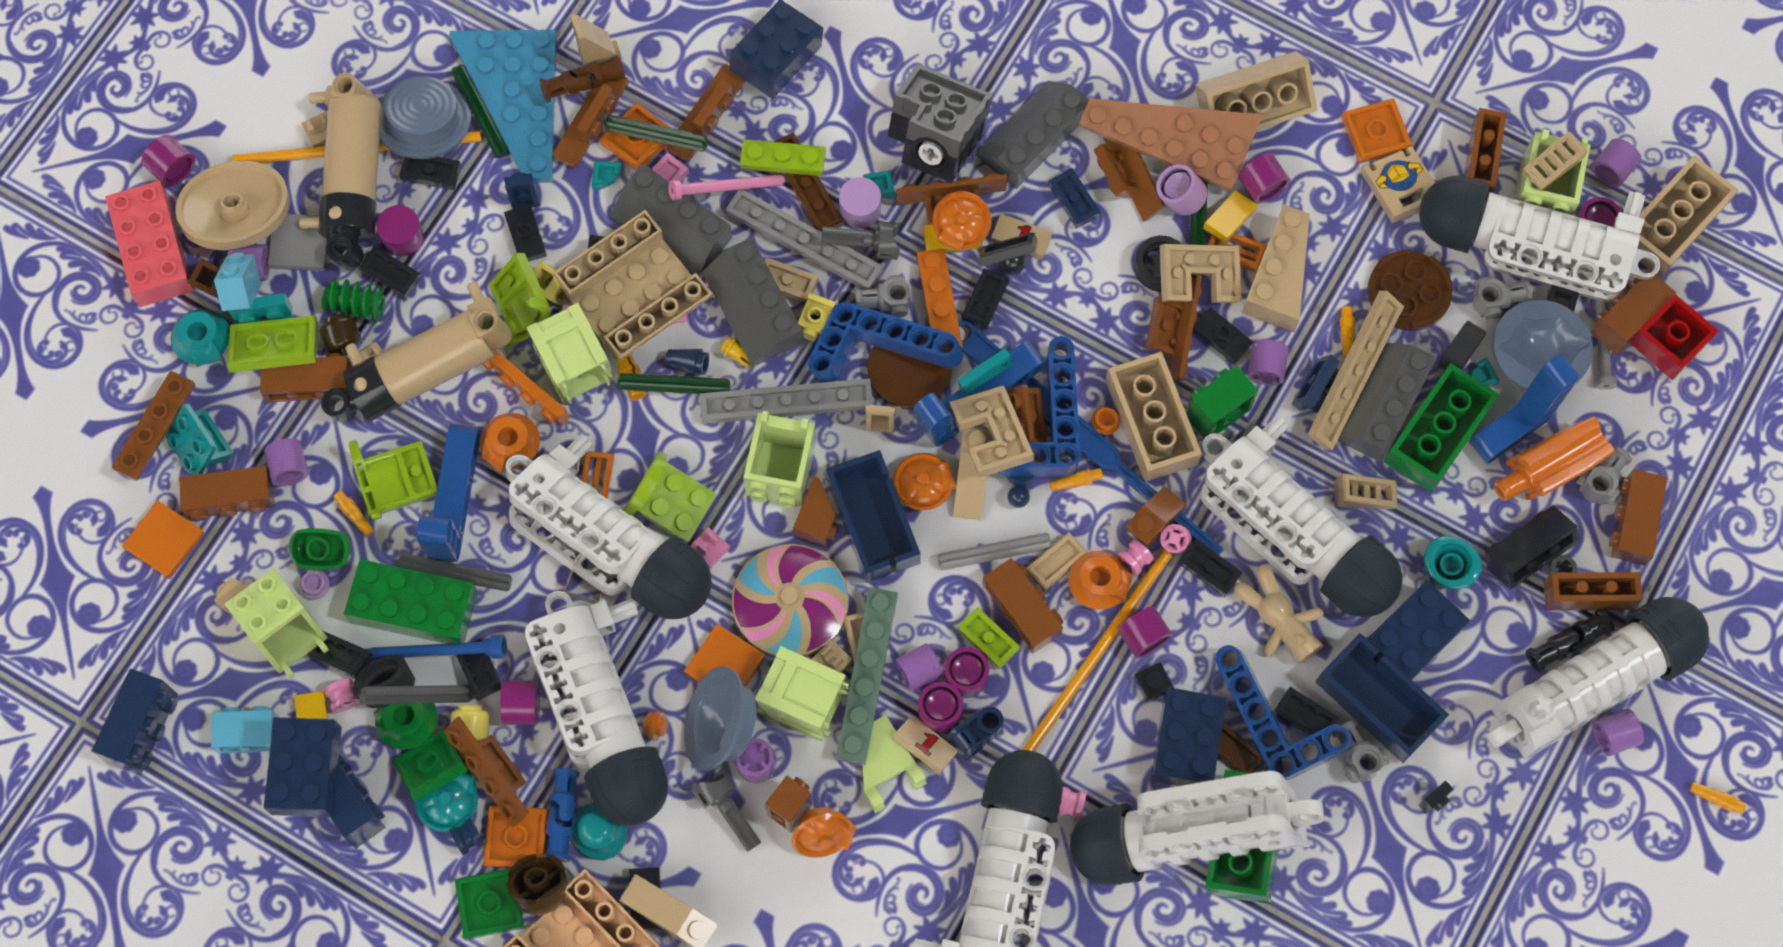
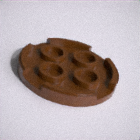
M1400 250L1388 254L1376 264L1368 281L1367 293L1370 305L1372 306L1379 291H1388L1404 306L1394 328L1405 331H1418L1435 325L1446 314L1452 299L1453 284L1446 268L1433 256L1429 257L1422 253L1411 252L1410 250Z
M901 333L895 334L893 338L900 336ZM927 340L921 341L918 345L925 344ZM873 346L868 358V378H870L871 387L881 400L883 399L905 410H914V406L930 393H934L939 399L947 389L952 376V368L941 367Z

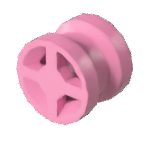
M1172 524L1163 529L1160 541L1161 545L1168 552L1180 554L1189 548L1192 543V536L1184 526Z
M1132 540L1129 543V548L1117 555L1125 564L1128 572L1134 576H1138L1142 572V567L1149 565L1154 560L1150 551L1137 540Z
M352 679L338 680L324 689L325 695L331 699L330 707L333 713L347 711L360 703L359 696L353 692L354 684Z
M1063 786L1062 803L1058 816L1068 815L1072 816L1073 820L1079 821L1087 792L1080 791L1075 793L1071 792L1070 788Z

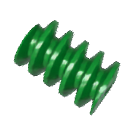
M334 277L331 284H328L324 289L321 306L323 311L331 309L333 313L341 311L348 316L353 314L356 318L363 316L366 320L374 318L376 322H380L385 309V296L381 286L376 288L375 293H372L371 284H367L364 291H361L360 282H356L352 289L350 288L349 280L345 279L342 286H339V278Z

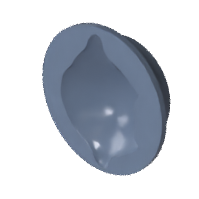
M416 76L405 79L396 84L380 100L382 105L380 141L389 150L403 157L428 159L446 154L464 140L471 126V110L464 95L458 88L453 87L452 84L450 85L437 78Z
M1531 300L1514 306L1500 319L1494 331L1493 353L1501 372L1512 383L1527 390L1542 367L1559 354H1562L1581 376L1577 381L1578 383L1590 367L1593 356V343L1586 325L1572 310L1552 301Z
M720 666L708 672L698 684L688 707L684 730L686 753L692 765L701 770H713L724 761L730 762L737 759L748 746L756 722L754 694L750 688L742 684L737 672L731 668Z

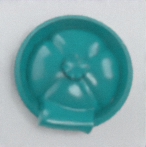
M196 309L186 313L175 323L171 332V345L180 359L195 364L197 367L221 361L222 354L229 345L230 327L226 319L218 312L210 309Z
M463 773L416 801L415 808L420 820L427 827L440 832H450L449 829L453 827L459 828L463 826L466 820L472 819L477 810L478 792L475 786V778Z

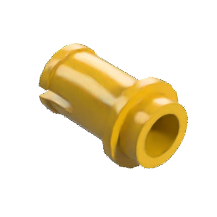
M728 337L720 349L724 353L723 356H729L747 369H750L751 364L739 342H737V338Z

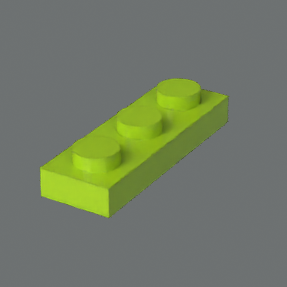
M743 139L740 168L744 170L823 176L826 147Z

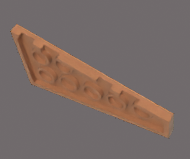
M1090 98L1078 126L1169 166L1177 164L1186 165L1200 179L1230 192L1263 115Z

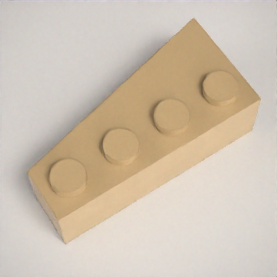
M1283 204L1243 307V314L1295 332L1300 320L1309 213Z

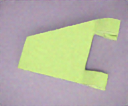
M886 715L874 721L866 765H862L864 794L875 814L886 808L885 802L876 788L904 771L907 772L916 790L927 784L925 775L915 763L909 751L893 739L896 730Z

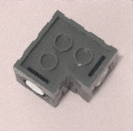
M917 64L895 94L888 130V137L905 143L901 163L952 183L956 178L957 172L959 173L966 163L967 157H970L978 141L984 136L993 94Z

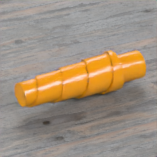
M1351 306L1341 307V318H1339L1344 358H1346L1354 342L1355 317H1353V308Z
M1087 468L1070 476L1051 481L1049 485L1051 491L1076 488L1083 485L1087 486L1093 484V481L1103 479L1101 468L1094 470Z
M342 490L338 491L333 496L339 504L338 509L366 537H369L374 531L367 522V519L351 497L348 498Z
M1695 782L1690 786L1689 791L1710 801L1729 812L1732 810L1743 814L1747 804L1737 800L1735 795L1732 796Z

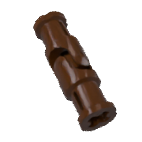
M615 55L609 61L599 64L593 62L578 67L573 71L561 72L560 76L547 80L541 78L539 83L544 99L548 103L551 102L552 98L565 94L571 96L579 91L600 87L604 82L616 78L625 79V72L619 56ZM587 72H591V79L588 77Z

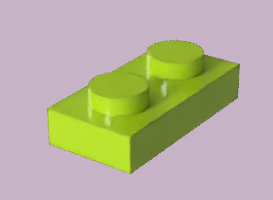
M978 607L957 627V631L984 654L999 670L1020 650V646Z

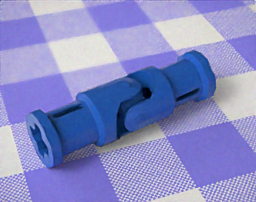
M568 768L553 769V775L555 776L554 793L550 794L549 802L551 808L546 827V834L548 835L547 852L543 854V857L547 858L546 854H551L560 859L561 862H570L568 847L569 838L573 836L575 812L573 809L577 804L575 786L576 778L580 777V772ZM560 823H567V824H566V827L561 826V825H559V824H560Z

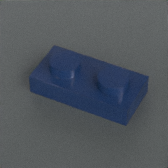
M1073 168L1048 181L1049 188L1076 229L1100 217L1101 211Z
M519 172L512 174L511 177L504 178L505 188L512 209L531 204L532 208L540 206L539 195L532 173Z

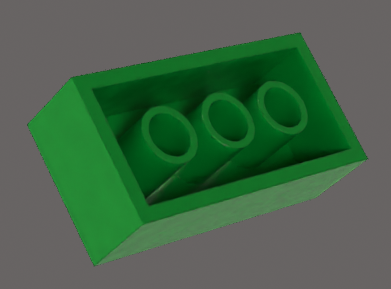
M1450 363L1383 462L1430 493H1433L1500 394Z
M359 559L344 610V616L350 624L445 644L464 643L478 591L472 582Z
M1225 770L1223 778L1251 773ZM1260 848L1250 849L1247 855L1235 857L1230 853L1220 854L1219 859L1209 861L1205 888L1210 895L1270 904L1279 849L1263 852Z

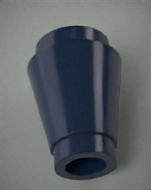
M668 349L665 363L667 366L699 376V374H706L710 357L708 352H703V349Z

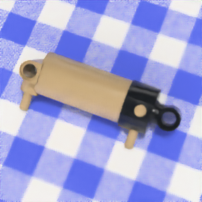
M344 72L335 77L332 85L327 86L325 92H313L308 96L311 104L325 103L328 107L319 217L301 218L299 226L302 229L318 228V233L321 236L330 239L326 246L327 256L344 269L352 270L360 266L364 258V251L358 245L359 242L369 241L375 236L376 188L382 105L373 92L353 75Z
M475 281L471 282L467 288L474 303L466 306L468 310L377 356L372 355L362 360L356 344H348L345 350L353 366L343 371L347 387L342 390L330 389L324 393L321 399L322 410L338 422L350 421L359 410L371 422L401 407L402 404L496 357L495 350L504 347L512 339V330L499 317L492 299L489 297L484 298L478 283ZM344 400L343 407L339 411H335L336 403Z

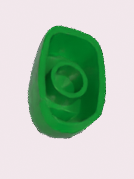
M306 528L297 530L289 541V555L298 568L306 570L337 569L346 565L351 559V537L344 532L330 529Z

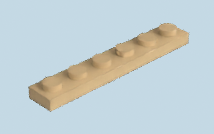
M1388 291L1378 292L1307 434L1324 450H1333L1404 308Z

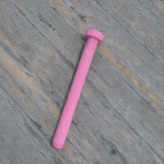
M770 175L681 184L679 180H672L669 182L668 191L672 200H680L682 195L781 186L785 183V177L782 175Z

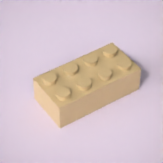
M1695 155L1644 209L1639 217L1645 220L1637 249L1653 253L1659 258L1660 269L1656 275L1660 278L1673 266L1739 191ZM1645 258L1640 260L1643 265L1653 271L1654 264L1651 260Z
M1162 351L1108 368L1105 381L1144 481L1147 482L1197 466L1202 452Z

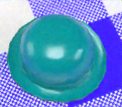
M1449 535L1437 537L1428 544L1424 553V566L1428 575L1438 585L1447 589L1459 590L1469 587L1478 580L1482 571L1481 558L1477 550L1469 542L1459 537Z
M593 802L584 805L576 813L572 838L575 846L583 855L593 860L604 861L614 858L623 849L627 839V827L606 819Z

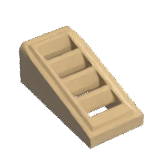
M1567 132L1522 171L1542 191L1581 162L1587 154V149L1571 132ZM1556 152L1566 161L1565 163L1556 156ZM1547 159L1557 169L1556 171H1554L1546 162ZM1539 166L1548 177L1545 179L1536 167Z
M866 405V430L893 433L896 417L895 408L891 406Z
M1343 473L1334 482L1336 507L1397 508L1396 480ZM1358 487H1361V497L1358 496ZM1370 487L1373 488V498H1370ZM1381 488H1385V500L1381 499Z

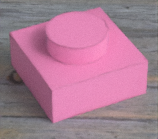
M668 152L652 168L653 171L669 182L672 180H679L681 182L689 174L688 167Z

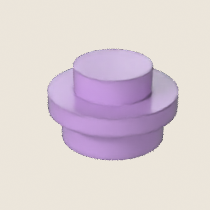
M318 570L307 572L300 581V589L309 599L324 597L330 588L329 578L325 573Z

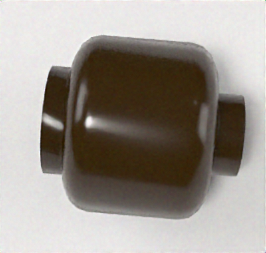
M340 313L323 320L324 325L321 326L319 332L327 352L347 356L345 347L351 343L357 346L361 342V335L354 318L345 316V313Z

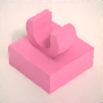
M709 527L691 545L693 549L704 557L710 569L730 550V545Z

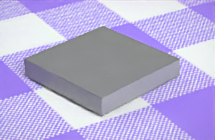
M286 215L284 221L271 236L268 258L270 269L325 271L327 262L326 246L329 239L321 236L318 233V228L302 229L299 226L301 218L319 216Z

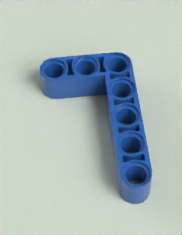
M842 302L833 308L812 351L808 366L818 383L837 381L856 340L945 368H955L960 365L964 355L957 338L951 333L852 303ZM851 317L847 322H843L846 318ZM876 325L875 328L867 330L870 326ZM901 333L900 336L893 338L895 334ZM927 340L925 344L918 345L921 341ZM840 341L836 346H832L833 343ZM953 348L949 353H943L946 349ZM828 366L825 370L819 371L822 367Z
M1057 336L1051 340L1046 357L1051 442L1029 443L1034 456L1041 457L1044 462L1038 464L1031 461L999 471L998 474L1003 477H1065L1072 475L1077 469L1080 459L1075 352L1073 342L1065 336ZM1062 350L1067 355L1062 357L1057 356L1054 353V351ZM1063 376L1068 382L1060 383L1055 377ZM1063 402L1068 404L1070 408L1060 409L1056 404ZM1067 429L1071 435L1062 436L1058 430ZM1069 456L1073 462L1064 463L1059 457Z
M1029 341L1021 343L1009 352L1012 366L970 394L964 395L959 389L945 401L941 402L934 393H930L914 406L918 425L936 447L943 445L960 432L951 413L949 402L1003 385L1006 390L1023 385L1045 367L1046 362Z
M1562 354L1557 355L1542 367L1517 405L1470 439L1469 443L1486 464L1491 463L1544 425L1552 417L1581 376Z
M449 425L432 517L421 515L417 526V541L429 559L454 562L459 560L480 445L481 432L479 427Z
M1232 645L1222 646L1217 651L1215 657L1216 664L1270 771L1279 772L1277 763L1282 758H1288L1291 761V769L1281 775L1285 780H1290L1347 752L1353 744L1352 734L1343 726L1336 724L1328 726L1290 745L1244 653ZM1232 652L1236 653L1238 657L1237 663L1233 667H1226L1224 663L1226 655ZM1245 678L1249 679L1251 682L1250 690L1244 694L1239 693L1237 689L1239 681ZM1256 705H1262L1264 708V715L1259 720H1253L1250 715L1251 709ZM1270 731H1275L1278 736L1277 743L1272 747H1266L1264 736ZM1342 731L1345 735V742L1339 747H1333L1330 742L1332 734ZM1308 745H1316L1318 748L1317 757L1314 760H1306L1304 749Z

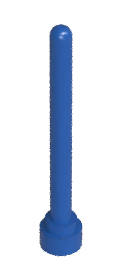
M491 635L490 638L485 639V642L371 647L368 650L373 654L371 659H378L389 655L424 657L485 653L486 656H491L492 659L505 658L507 655V641L505 635Z

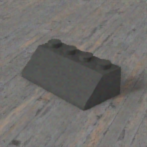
M1048 80L976 152L975 156L999 175L1007 174V182L1017 189L1076 130L1089 99L1071 84Z
M642 163L625 183L610 215L611 218L624 225L646 210L662 230L665 243L691 275L696 273L700 277L702 272L732 239L730 224L689 195H682L680 200H672L668 191L669 181Z
M752 237L725 249L702 272L752 367L803 344L802 329Z
M1386 343L1337 441L1382 463L1437 357L1413 345Z

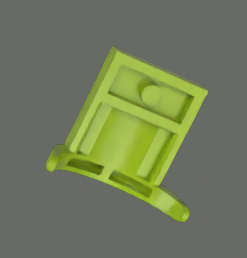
M515 253L488 284L506 324L512 330V339L504 347L530 338L526 327L536 322L539 323L551 316L549 304L525 253Z
M352 440L349 442V450L355 472L372 520L381 519L384 513L436 497L437 485L422 440L363 459L357 441Z
M659 451L623 511L632 516L636 512L687 544L717 494L667 463L668 455Z

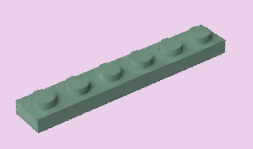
M869 587L836 760L866 765L898 592Z

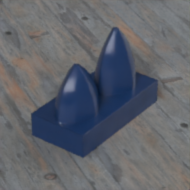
M1332 354L1318 358L1292 405L1300 411L1310 409L1318 413L1327 396L1324 389L1331 388L1339 372L1336 367L1340 361Z

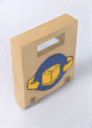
M1412 146L1405 149V154L1401 150L1372 162L1370 167L1368 165L1361 167L1364 179L1392 223L1418 213L1424 194L1435 183ZM1422 191L1421 200L1407 206H1403L1400 202L1401 199Z

